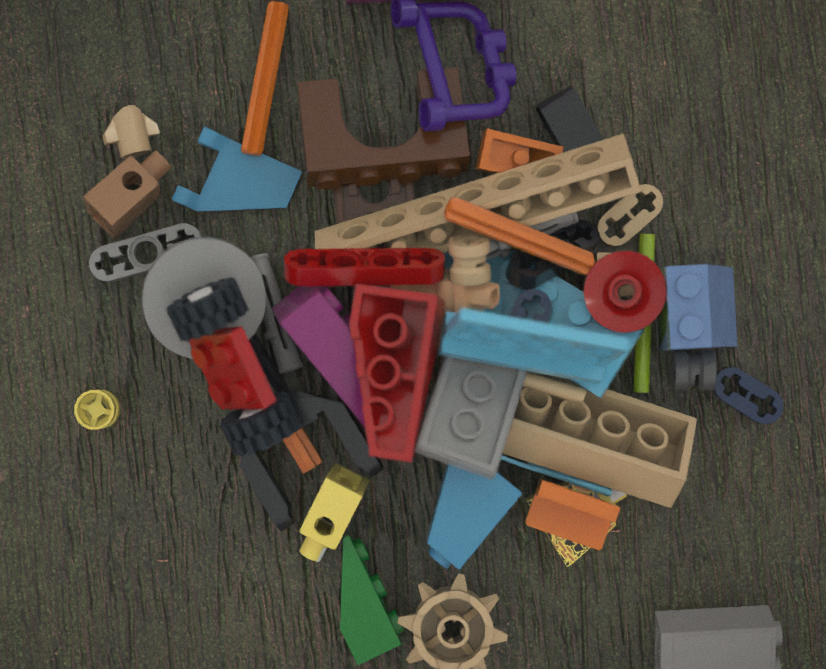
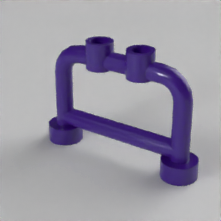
M392 0L391 19L394 27L411 28L415 26L434 98H423L419 105V121L424 131L443 130L446 122L499 117L507 110L510 103L509 87H513L516 83V68L513 63H501L499 53H503L506 49V35L502 29L492 30L485 13L477 6L467 2L416 3L415 0ZM461 17L469 20L474 25L476 31L475 47L478 54L483 55L486 65L485 81L487 86L493 89L494 101L489 103L453 105L429 19Z

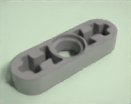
M181 223L97 248L91 254L89 259L90 271L97 279L105 282H115L147 273L154 262L142 264L137 260L136 249L141 243L147 241L154 243L158 250V258L161 249L165 250L163 243L159 239L162 236H166L167 243L180 240L179 233L185 231L189 237L194 236L198 238L203 236L194 226ZM128 247L127 255L129 261L134 266L133 269L128 270V264L125 262L113 266L114 273L109 275L107 270L99 269V264L104 262V254L108 253L111 258L116 259L124 257L125 254L121 249Z

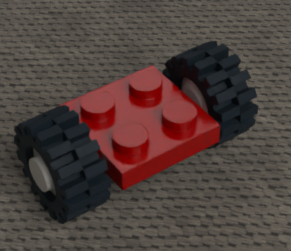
M229 277L226 280L225 278L220 279L216 283L213 281L205 287L196 288L192 293H186L181 299H176L171 305H168L166 311L180 341L185 340V342H189L192 348V358L204 373L209 384L208 391L213 401L219 405L220 409H235L234 412H229L225 415V418L221 419L220 426L233 453L244 456L246 453L249 455L253 454L258 449H261V451L268 448V445L273 443L275 445L280 443L282 438H288L292 435L293 431H297L301 421L288 393H285V391H280L279 393L277 391L272 392L243 327H227V324L239 320L238 317L244 316L249 310L235 278Z

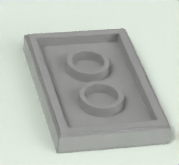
M444 356L418 435L415 452L493 480L498 470L527 371Z

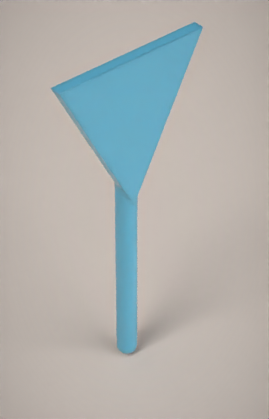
M501 456V461L605 496L612 494L610 488L530 462L525 464L506 456Z

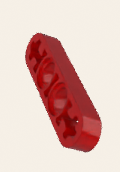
M433 248L297 249L290 251L284 257L285 280L295 286H356V284L370 286L431 285L443 280L445 275V256L441 251Z

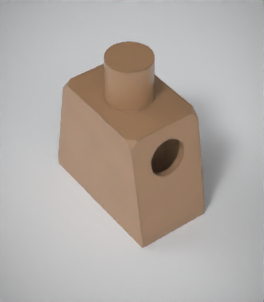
M156 150L141 164L134 157H128L83 196L87 213L116 240L160 196V184L157 181L172 168L171 165ZM130 185L140 186L137 190L127 189Z

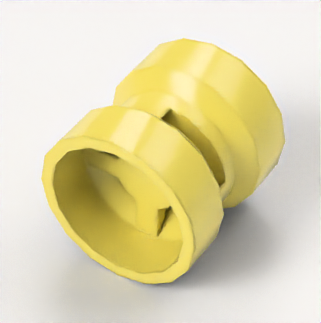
M89 390L78 397L74 407V414L77 421L83 427L90 430L104 429L112 426L118 420L120 403L112 392L107 390Z

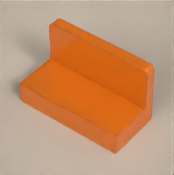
M540 478L525 519V524L587 547L601 550L611 522L616 523L621 507Z

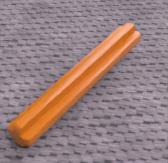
M270 1L267 6L241 146L242 153L246 155L261 156L264 148L289 6L283 2Z
M451 197L445 206L444 218L447 221L578 274L587 275L594 265V255L587 250L457 197Z

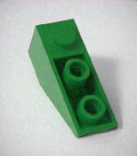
M348 532L343 537L340 630L357 665H360L400 646L402 643L400 633L404 632L405 628L397 623L399 615L395 609L388 612L382 599L388 593L379 574L376 573L371 576L365 564V561L369 560L370 556L361 537L354 540L351 533Z

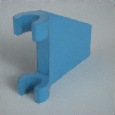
M203 128L198 143L219 152L200 195L178 185L172 201L197 212L287 208L302 171L264 154H261V156L246 155L241 151L242 144L209 128Z

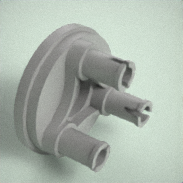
M211 237L191 238L177 244H167L168 249L166 250L162 248L160 256L152 264L146 275L142 290L144 316L157 340L172 352L193 359L191 355L192 348L189 342H185V340L180 341L166 309L168 305H171L176 299H181L186 293H192L196 288H202L213 281L216 283L220 279L225 278L226 280L229 277L235 278L249 310L244 316L238 317L239 320L227 324V327L242 326L248 340H250L262 321L266 306L264 281L253 260L234 244Z

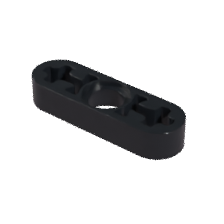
M579 219L578 223L549 234L569 244L574 239L575 241L572 245L591 253L594 252L600 238L598 229L592 223ZM518 249L510 257L505 270V276L513 286L529 290L538 287L568 269Z

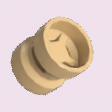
M461 234L451 237L448 240L449 254L453 257L454 263L449 268L450 281L461 286H475L489 282L491 280V267L486 262V255L490 252L489 237L481 234Z

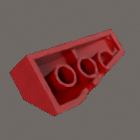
M356 284L349 326L351 339L354 342L357 362L355 365L361 387L362 409L370 456L413 463L443 320L445 302L439 295Z

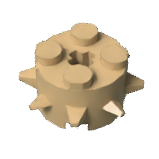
M458 573L451 586H444L436 590L423 582L420 583L418 588L422 601L418 604L416 612L399 616L397 622L413 632L415 646L406 658L408 663L411 664L425 660L431 667L436 669H487L484 657L488 654L490 645L507 641L508 634L493 626L490 615L499 597L496 594L483 598L478 597L473 591L467 589L465 575ZM453 620L454 623L460 621L459 629L461 634L453 637L452 633L446 636L443 633L446 630L445 622Z

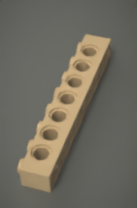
M623 133L316 230L315 249L433 248L445 253L449 251L448 240L451 237L461 234H479L444 218V209L451 197H457L529 227L641 192V188Z

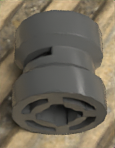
M687 351L672 352L671 385L673 390H686L689 386H697L700 390H714L716 384V357L714 351H700L697 355H689Z

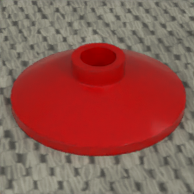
M634 251L613 252L598 260L589 271L584 284L585 304L591 316L603 327L620 333L635 332L650 325L661 313L666 301L665 279L659 267L647 256ZM624 286H630L634 290L633 297L627 301L619 297V291Z

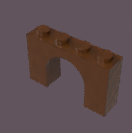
M458 67L443 69L453 105L463 104ZM427 70L418 71L416 91L418 106L423 98H434ZM338 78L297 82L308 187L317 186V188L322 190H330L345 183L357 182V184L362 186H371L386 179L412 182L420 179L421 176L438 175L441 178H452L460 175L462 172H467L470 153L465 121L446 122L444 129L440 131H424L420 125L416 134L409 141L398 147L390 149L371 148L353 138L344 125Z

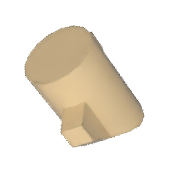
M127 105L112 117L102 137L104 145L117 143L121 159H127L130 156L139 157L150 153L152 150L148 137L157 136L160 132L158 124L144 115L138 107Z

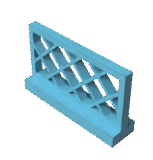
M460 308L457 313L447 311L443 315L438 355L598 384L602 382L604 367L628 351L629 339Z

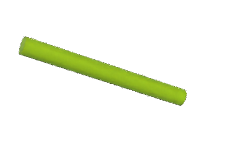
M639 234V253L647 256L653 262L655 234ZM652 323L644 328V332L635 344L633 392L649 393Z

